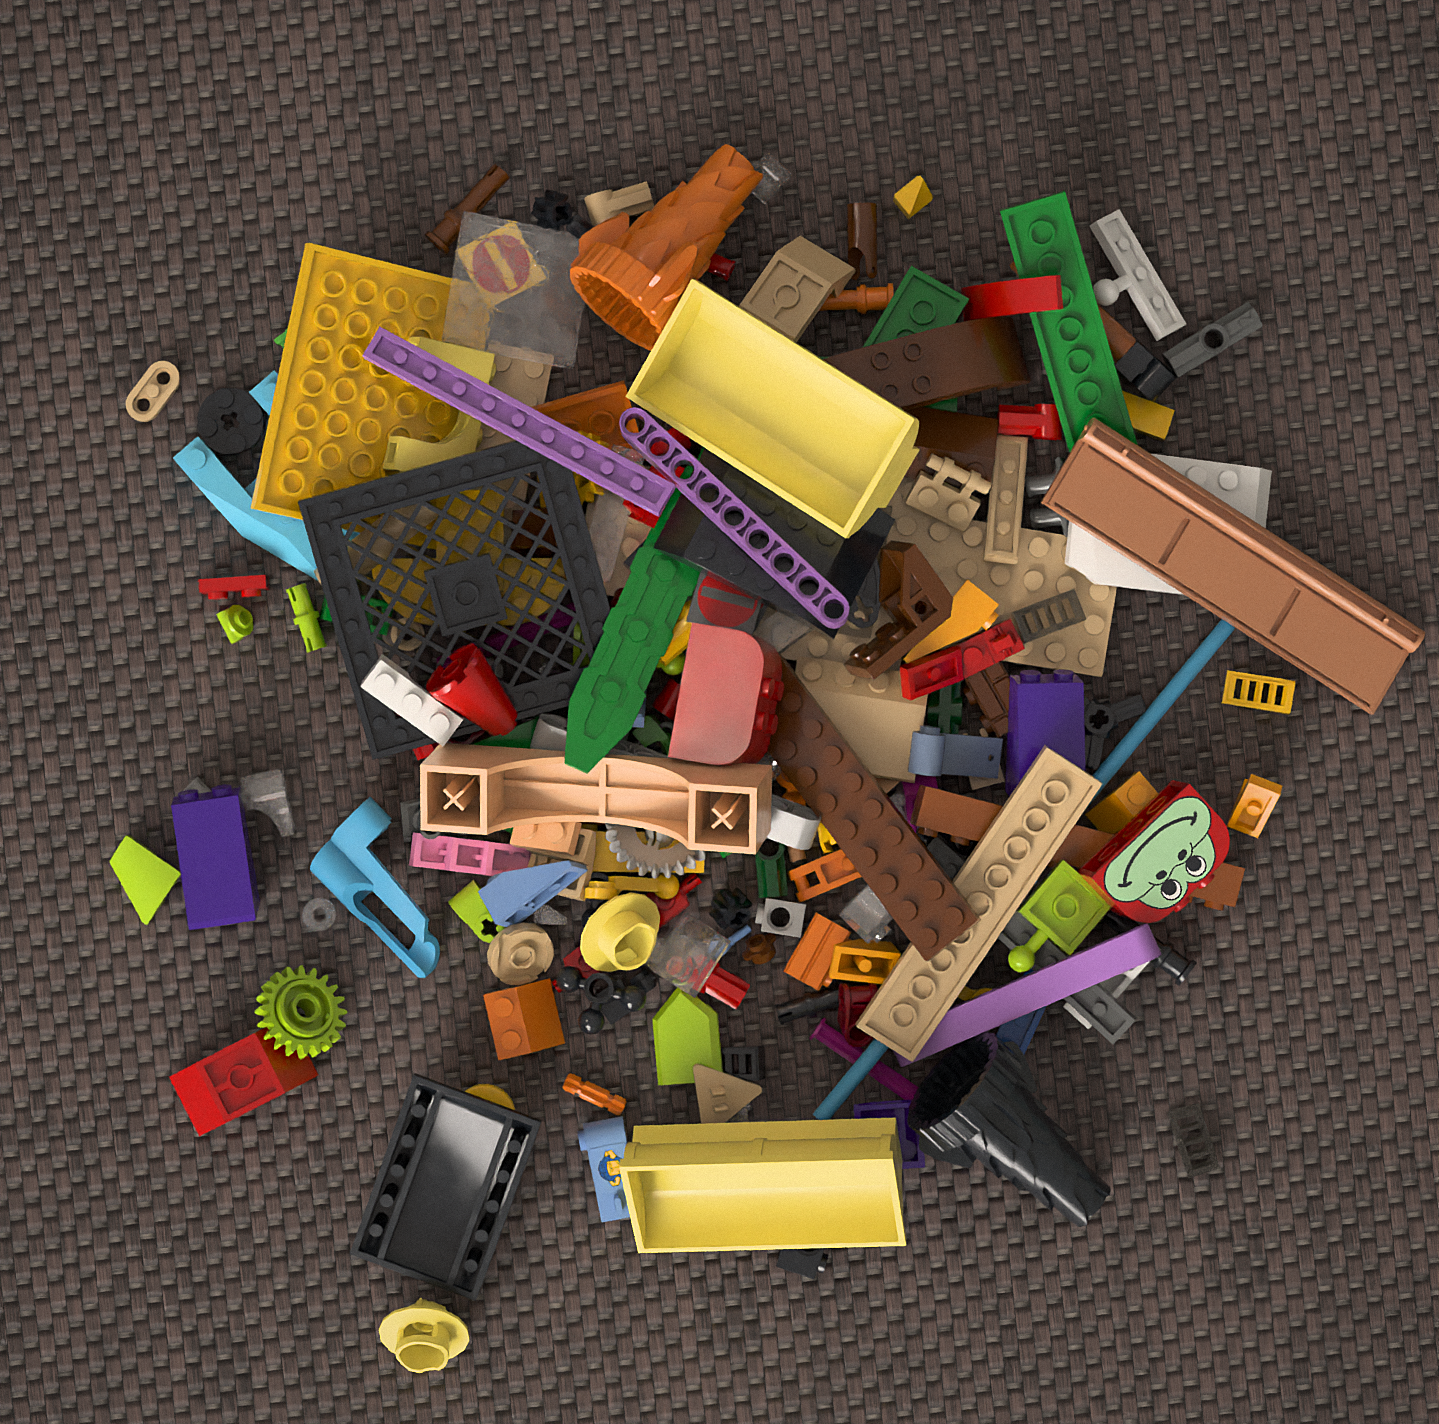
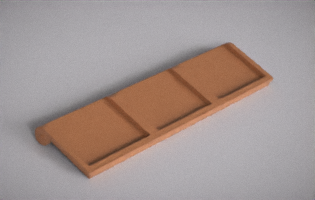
M1092 418L1084 426V430L1041 501L1042 504L1371 715H1374L1408 654L1414 652L1424 639L1425 631L1096 418Z

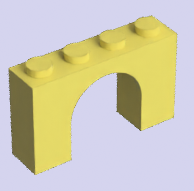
M409 337L408 342L488 385L495 376L496 364L493 362L495 354L425 337ZM458 409V418L453 430L438 442L429 443L403 436H389L383 469L402 472L474 452L482 441L483 430L480 428L481 421Z

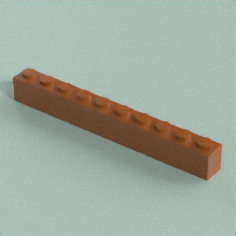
M919 785L909 824L919 826L917 833L937 838L938 832L951 835L949 841L969 846L970 840L977 842L981 840L1003 806ZM1075 824L1047 866L1054 868L1060 860H1064L1071 866L1079 867V870L1115 834ZM1222 863L1213 872L1215 877L1208 885L1202 889L1197 887L1188 896L1190 898L1189 903H1192L1193 897L1205 900V907L1223 911L1224 905L1235 907L1245 868Z

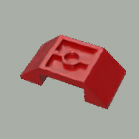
M265 1027L169 1076L193 1126L198 1135L201 1136L317 1077L319 1074L309 1054L299 1059L297 1050H295L290 1056H286V1046L284 1044L275 1050L276 1038L272 1037L265 1040L264 1036L269 1031Z

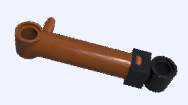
M1013 261L1009 266L1018 275L1015 262ZM1097 303L1115 367L1146 397L1154 402L1177 377L1136 337L1134 338Z

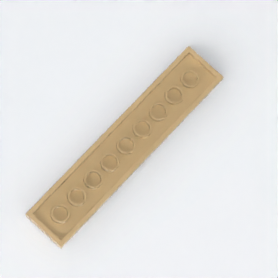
M1044 745L952 881L981 920L927 962H925L910 942L855 1023L856 1027L913 1062L1101 787L1102 782Z

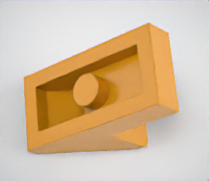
M1251 774L1249 779L1243 781L1227 827L1258 838L1281 794L1282 785Z

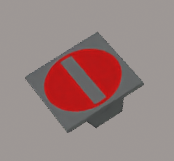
M700 572L686 622L735 629L753 635L761 602Z

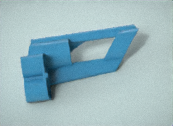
M369 797L335 830L331 839L316 854L311 863L310 871L353 915L366 923L417 977L426 978L438 964L440 946L437 938L428 930L429 918L369 848L388 829V825L392 823L390 821L392 818L372 797ZM372 891L415 934L414 943L409 951L361 902Z

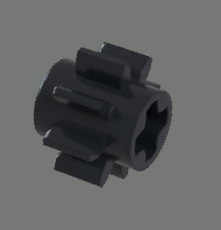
M546 189L545 196L535 197L531 214L538 220L536 226L548 229L549 231L559 232L560 225L568 224L574 207H571L570 203L567 202L569 195Z
M739 888L734 889L733 892L730 889H723L713 897L711 905L714 909L709 912V915L723 930L727 929L728 926L732 929H737L745 925L749 920L750 911L748 908L753 904Z

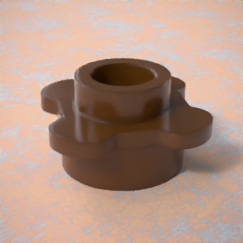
M768 933L765 936L763 934H755L748 938L745 942L747 945L746 950L742 953L743 959L746 961L752 960L754 964H764L770 961L776 954V949L773 945V942L777 939L774 933Z

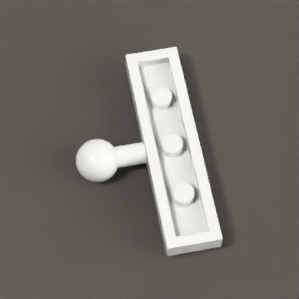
M1120 209L1091 224L1092 232L1119 276L1114 281L1101 279L1094 285L1093 291L1097 303L1103 306L1111 305L1118 299L1119 293L1126 289L1156 341L1185 326L1186 322Z

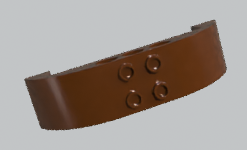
M990 317L942 326L823 359L904 411L997 387V391L1031 382L1013 318Z

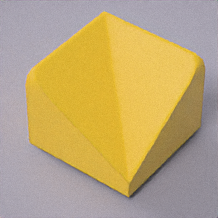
M916 176L894 194L893 202L906 218L910 219L930 203L933 197L924 179L921 176Z

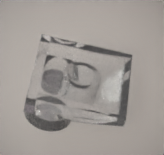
M684 911L663 938H656L652 954L645 965L676 987L696 998L731 940Z

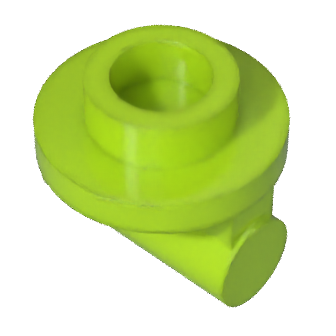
M232 605L228 609L216 614L231 644L242 640L243 637H246L253 631L252 615L240 605Z

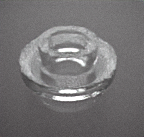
M312 899L303 909V921L311 930H327L336 920L335 907L327 899ZM317 908H322L326 913V917L322 921H317L314 918V911Z

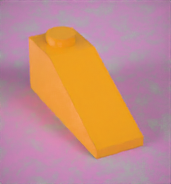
M967 579L953 596L951 617L913 647L903 660L909 663L976 633L981 627L987 631L999 616L994 611L999 604Z

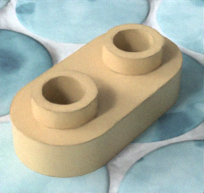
M158 361L148 368L126 399V409L132 418L140 422H148L160 413L180 385L181 375L177 367L167 361ZM162 373L170 375V381L165 385L160 384L158 380ZM143 399H147L150 402V407L147 411L139 410V402Z

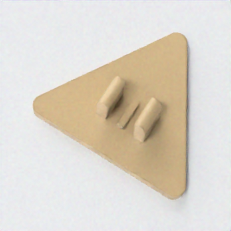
M701 1064L693 1066L701 1124L725 1123L762 1092V1088L758 1084Z

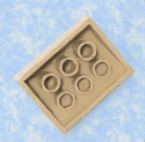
M798 656L795 670L796 675L873 777L915 783L916 774L908 772L913 731H920V725L924 724L928 694L911 701L903 698L900 671L887 669L875 680L851 675L843 665V662Z

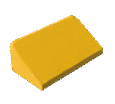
M1122 390L1133 431L1163 442L1167 436L1175 410Z

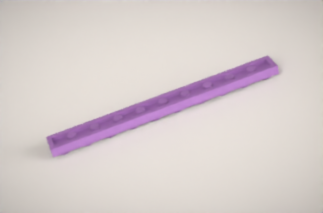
M382 327L378 328L363 354L365 360L658 517L676 488L675 484Z

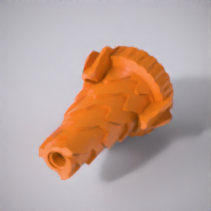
M727 144L723 145L709 157L687 184L682 181L674 191L663 197L650 211L642 214L630 227L629 215L621 212L619 215L605 220L584 233L578 240L579 255L571 263L572 268L570 269V280L575 290L606 324L610 325L626 339L651 351L691 279L699 280L707 271L711 263L710 258L726 235L725 231L745 209L741 204L761 182L763 174L754 170L752 164L737 152L734 147Z

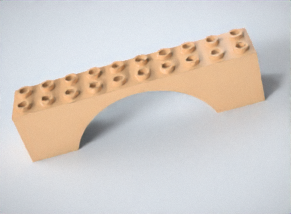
M446 743L444 746L439 744L420 764L421 830L488 835L507 828L530 824L600 822L656 831L680 841L690 850L756 854L771 831L772 765L740 763L730 766H717L673 758L607 754L588 774H585L564 764L565 751Z

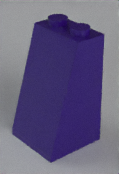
M1058 669L1054 670L1053 674H1041L1036 670H1023L1020 672V675H1010L1005 792L1009 797L1044 745L1085 771L1083 681L1076 674H1073L1074 672L1071 670Z
M224 784L211 788V792L198 793L197 789H190L179 792L178 796L173 798L171 808L189 930L255 921L257 918L260 898L240 787L232 788L230 784Z

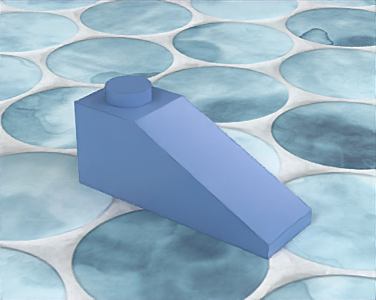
M566 860L502 872L489 878L487 885L479 890L478 893L495 924L508 927L521 923L587 872L588 869L584 864Z

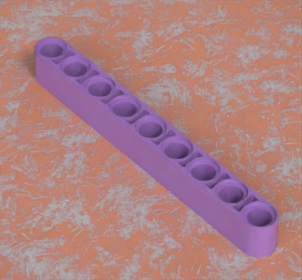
M629 408L622 413L619 425L623 438L667 480L675 484V487L814 617L823 625L832 629L840 628L847 622L850 607L846 598L641 408ZM631 419L642 420L645 425L640 432L631 433L626 429V424ZM659 441L665 442L669 446V451L663 456L652 454L650 449L654 443ZM684 464L689 465L694 469V474L689 479H680L675 474L677 467ZM709 487L716 489L719 493L717 500L710 503L700 498L702 490ZM735 510L742 513L744 516L742 523L736 526L729 525L725 521V516L730 511ZM755 534H763L769 539L767 546L762 549L752 547L749 541ZM780 557H788L793 561L794 566L788 572H780L774 566L775 561ZM805 580H813L817 583L819 589L814 595L808 596L800 591V584ZM831 603H837L841 605L844 613L837 619H831L826 616L824 612L825 607Z
M1148 923L950 1007L913 1062L1159 957L1162 953ZM893 1050L900 1067L913 1063Z

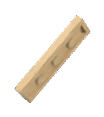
M997 434L995 459L991 476L992 485L989 490L984 561L1016 565L1018 563L1028 437Z

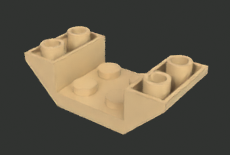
M799 236L775 253L739 307L797 343L829 295L832 294L838 297L856 270L802 236Z

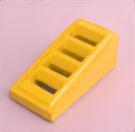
M1227 670L1221 703L1290 714L1295 681ZM1236 679L1243 680L1240 699L1233 698ZM1250 681L1256 682L1253 701L1247 700ZM1264 684H1269L1267 703H1261ZM1277 686L1283 687L1280 705H1274Z

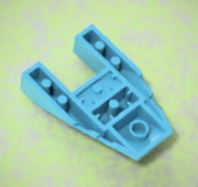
M275 370L249 391L269 416L278 373ZM199 436L173 457L176 463L241 536L318 581L314 573L317 566L303 520L251 509L256 479L244 488ZM342 529L344 536L348 530ZM352 532L349 540L354 539L360 533Z

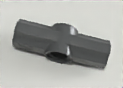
M1246 302L1162 354V357L1167 367L1178 379L1260 329L1263 325L1255 309L1249 302ZM1213 332L1219 336V348L1213 349L1205 344L1204 336L1206 333Z

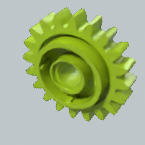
M303 965L297 967L294 972L290 967H286L281 974L276 972L272 975L270 981L261 986L264 992L256 997V1000L263 1005L255 1010V1014L264 1016V1019L257 1026L269 1029L264 1036L265 1040L272 1037L276 1038L275 1050L283 1044L286 1046V1056H290L297 1050L299 1059L308 1055V1052L312 1057H316L321 1053V1050L326 1052L330 1049L332 1043L341 1038L337 1031H341L346 1027V1024L339 1019L347 1014V1010L337 1006L345 999L342 996L334 997L333 995L338 985L327 987L328 975L326 974L318 980L316 978V968L305 974ZM296 1006L304 1010L306 1018L299 1015Z

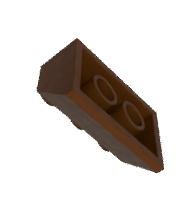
M924 406L905 411L916 417L919 421V430L914 446L920 450L903 478L916 479L920 471L933 476L936 470L926 466V462L929 456L934 454L942 459L946 456L955 461L954 465L968 472L974 470L981 474V478L991 482L998 418ZM950 477L944 480V482L950 485L962 486V483Z

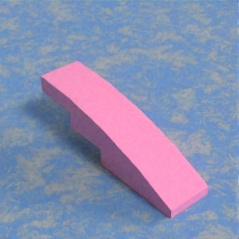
M413 832L409 866L494 876L502 872L527 868L532 853L524 848H517L506 843L440 835L434 839H427L421 833Z

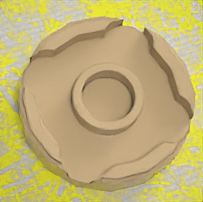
M525 922L513 924L500 931L491 941L487 952L488 965L494 975L505 984L519 986L531 983L538 979V974L543 970L546 972L550 967L554 957V946L546 931L538 925Z

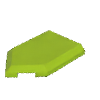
M682 982L652 1018L658 1085L695 1083L693 1066L695 1064H701L723 1072L718 1013L708 1004L706 1005Z

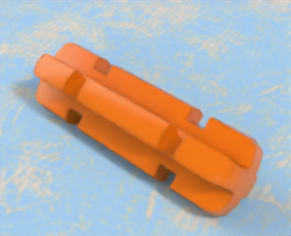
M569 1073L563 1084L565 1091L573 1095L577 1093L580 1098L598 1107H607V1111L615 1115H620L626 1105L625 1098L616 1094L613 1096L610 1094V1091L587 1080L583 1082L581 1081L582 1078L575 1074Z

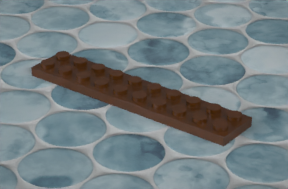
M778 652L782 662L781 681L784 683V692L782 699L777 701L775 715L778 716V725L775 734L771 735L768 752L818 819L821 816V823L925 962L930 961L981 919L781 653Z

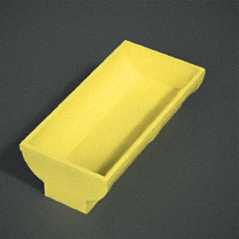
M691 279L625 396L845 538H849L858 531L877 508L887 507L920 450L914 446L919 430V421L916 417L897 407L696 279Z
M896 1118L634 1126L632 1142L626 1144L624 1158L620 1159L619 1169L638 1253L906 1246L907 1237L903 1218L902 1193L903 1161Z

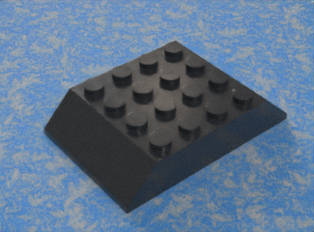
M705 448L698 461L846 598L849 607H851L895 519L880 508H877L858 531L849 538H845ZM710 487L705 488L700 493V498L709 503L714 502L719 497L718 491ZM681 493L653 549L834 640L840 628L832 629L823 625ZM735 510L728 512L725 516V521L732 526L739 525L744 520L742 513ZM755 534L751 537L749 543L756 549H762L767 546L769 539L763 534ZM780 557L775 561L774 566L780 572H788L793 568L794 563L788 557ZM805 580L800 584L799 589L803 594L810 596L814 595L819 587L813 580ZM831 603L825 607L824 612L827 617L837 619L842 616L844 610L841 605Z
M414 1073L350 1254L476 1301L542 1120Z

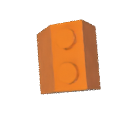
M550 978L488 992L483 995L498 1061L565 1044Z

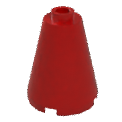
M471 643L453 652L449 656L452 662L445 669L441 665L437 667L427 682L426 690L433 698L492 736L499 734L504 736L510 733L517 724L515 719L518 713L481 649Z

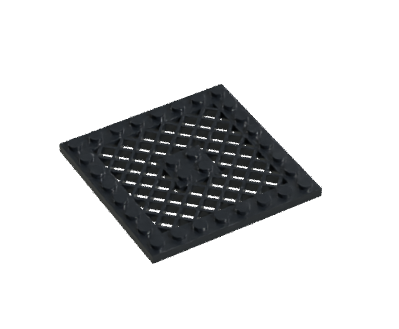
M514 440L298 500L372 760L436 743L435 740L402 716L396 717L395 711L361 687L362 680L379 659L375 643L389 650L387 658L390 660L396 654L411 662L406 670L409 676L415 665L432 675L439 665L443 666L447 657L453 653L451 650L459 636H462L476 644L475 646L478 648L481 647L496 655L491 665L493 671H495L501 659L517 667L509 682L496 676L518 713L515 720L569 706V700L584 668L589 666V664L580 666L587 653L591 661L604 633L602 628L611 610L572 470ZM537 471L539 482L526 474ZM515 477L508 491L493 484L494 482ZM520 479L537 487L529 503L512 494ZM483 486L475 500L460 493ZM488 488L504 496L496 512L480 504ZM541 491L548 514L533 506ZM450 495L443 509L428 502L429 500ZM455 497L471 505L463 521L447 513ZM509 500L525 508L517 524L501 515ZM417 504L410 518L395 511L396 509ZM422 506L439 515L431 530L414 521ZM476 508L493 517L484 533L468 524ZM530 511L546 520L538 535L521 527ZM385 513L377 527L362 520ZM390 515L406 524L398 539L382 531ZM443 518L460 526L452 542L435 533ZM497 520L513 529L505 544L489 536ZM352 522L344 536L341 525ZM357 524L373 532L366 548L349 540ZM550 524L553 528L557 546L543 539ZM410 527L427 535L419 551L403 542ZM464 530L481 538L473 553L456 545ZM518 532L534 540L526 556L510 548ZM378 536L394 544L386 560L370 551ZM431 539L448 547L440 563L423 554ZM485 541L501 549L494 565L490 553L478 555ZM539 544L555 552L547 568L531 560ZM347 546L362 554L354 569ZM399 547L416 556L408 571L391 563ZM453 550L467 558L445 565ZM506 553L522 561L514 577L498 568ZM366 556L383 565L375 581L358 572ZM559 556L561 557L567 579L552 571ZM420 559L435 567L424 570L427 582L412 575ZM527 564L543 573L535 588L519 580ZM387 568L404 577L396 592L379 583ZM496 574L511 582L503 597ZM548 576L564 585L556 600L540 592ZM357 579L371 586L364 600H362ZM408 580L424 588L417 604L400 595ZM515 585L531 593L523 609L507 601ZM376 589L392 597L384 613L368 604ZM568 589H570L576 611L561 604ZM429 592L436 615L421 607ZM536 597L552 605L544 621L528 612ZM396 601L413 609L405 624L388 616ZM505 607L520 614L512 630L498 623V621L508 619ZM557 608L573 617L565 632L549 624ZM366 611L380 618L373 633ZM417 613L434 621L426 636L410 628ZM524 618L541 626L533 641L516 633ZM385 621L401 630L393 645L377 637ZM577 621H579L585 643L570 636ZM438 624L442 637L454 634L447 648L430 639ZM486 625L479 639L465 631ZM492 627L508 635L500 650L484 642ZM545 629L561 637L553 653L538 645ZM406 633L422 641L415 656L398 648ZM513 638L529 647L521 662L505 654ZM566 641L582 649L574 664L558 656ZM427 645L443 653L435 668L419 660ZM534 650L550 658L542 673L526 665ZM554 662L568 668V670L547 675ZM522 670L536 678L515 684ZM463 718V721L449 739L483 729L468 719Z

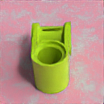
M472 880L453 896L448 903L456 914L469 925L478 938L484 942L491 943L496 935L485 933L487 929L485 922L486 920L494 922L478 893L482 887L475 880ZM498 925L496 930L499 933L507 927Z

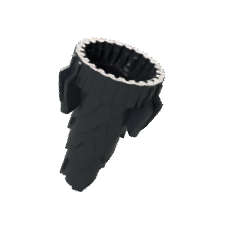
M983 1032L955 1046L924 1078L910 1103L907 1123L919 1135V1149L937 1160L964 1168H970L973 1165L972 1162L977 1159L997 1178L1003 1175L1020 1191H1029L1050 1211L1055 1207L1076 1226H1086L1089 1218L1100 1209L1106 1197L1110 1195L1111 1188L1085 1164L1083 1158L1065 1139L1068 1136L1067 1133L1045 1113L1048 1108L1032 1094L1038 1090L1027 1060L1018 1045L1013 1041L1003 1042L993 1033Z

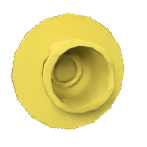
M627 893L615 896L601 905L589 917L581 934L580 950L584 961L595 970L604 972L628 971L646 963L652 954L659 931L660 914L656 904L646 895Z
M419 1298L416 1303L408 1307L394 1310L383 1318L379 1327L381 1342L389 1351L396 1354V1358L401 1365L409 1371L417 1373L441 1370L446 1366L448 1359L455 1357L465 1350L470 1338L468 1327L458 1316L448 1312L445 1306Z

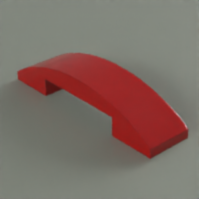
M1060 275L1000 281L961 288V294L969 298V302L963 311L964 321L1063 309Z

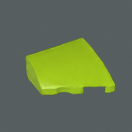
M131 835L124 837L110 860L113 870L141 921L148 925L180 878L181 871L163 860L157 853Z

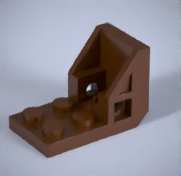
M891 540L881 548L879 602L893 623L884 624L875 632L876 637L868 644L863 643L851 651L849 654L851 658L843 664L851 675L875 680L951 617L953 596L916 544Z

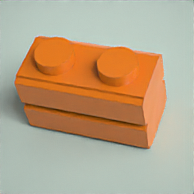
M815 912L783 971L818 991L822 985L828 988L833 980L829 978L834 944L851 941L849 939L851 931Z

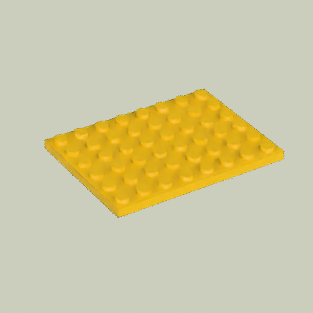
M305 243L251 509L303 520L298 500L398 473L383 469L389 436H403L434 443L444 439L453 430L458 418L457 408L365 360L363 354L379 327L406 341L409 340V337H425L484 351L492 308L486 309L472 283L313 243ZM436 499L430 500L436 506ZM385 513L362 520L372 524ZM436 518L432 522H430L425 528L431 530L436 521ZM352 522L342 524V529L348 530ZM357 524L353 532L361 533L366 528ZM419 531L406 543L421 547L427 535ZM431 539L427 548L436 550V540Z

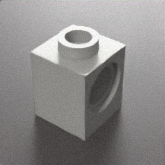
M766 898L765 904L758 903L755 923L761 924V931L801 938L806 904ZM778 907L785 908L790 914L788 923L781 927L775 926L770 920L771 912Z

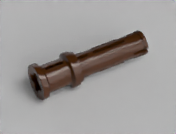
M493 164L483 178L477 182L453 210L449 209L443 213L444 218L432 232L427 231L424 234L425 237L437 249L447 255L450 252L449 247L461 233L466 234L469 231L468 228L470 227L469 223L489 202L501 186L510 179L509 175L502 168Z

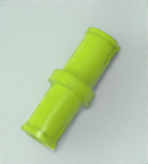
M303 583L286 589V593H288L296 616L293 619L294 624L299 625L308 653L326 647L327 644L317 620L320 617L319 612L314 611L307 585Z

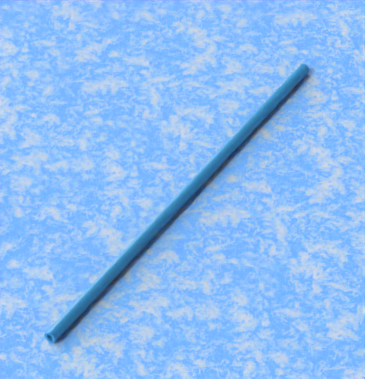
M1223 619L1219 621L1152 702L1146 712L1092 776L1101 781L1102 785L1089 805L1235 630L1234 626ZM874 1039L814 1111L813 1115L818 1120H830L889 1047Z

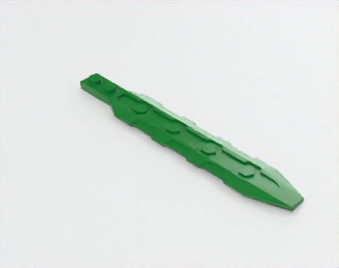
M705 447L702 448L697 460L700 459ZM688 465L680 479H689L694 469ZM675 488L655 527H651L643 547H639L630 566L631 573L616 606L611 608L602 628L604 633L589 666L584 668L569 700L564 764L585 774H588L632 729L646 698V688L660 657L665 655L674 636L672 631L688 596H692L697 585L700 572L653 549L681 495L677 488Z

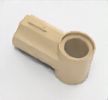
M647 181L617 191H600L584 198L591 224L594 226L619 215L621 212L627 213L630 218L644 214L654 207Z

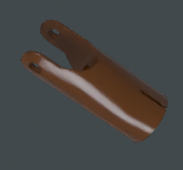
M876 203L847 204L848 265L856 270L851 277L852 280H857L860 276V261L863 255L866 259L867 276L872 279L877 275Z

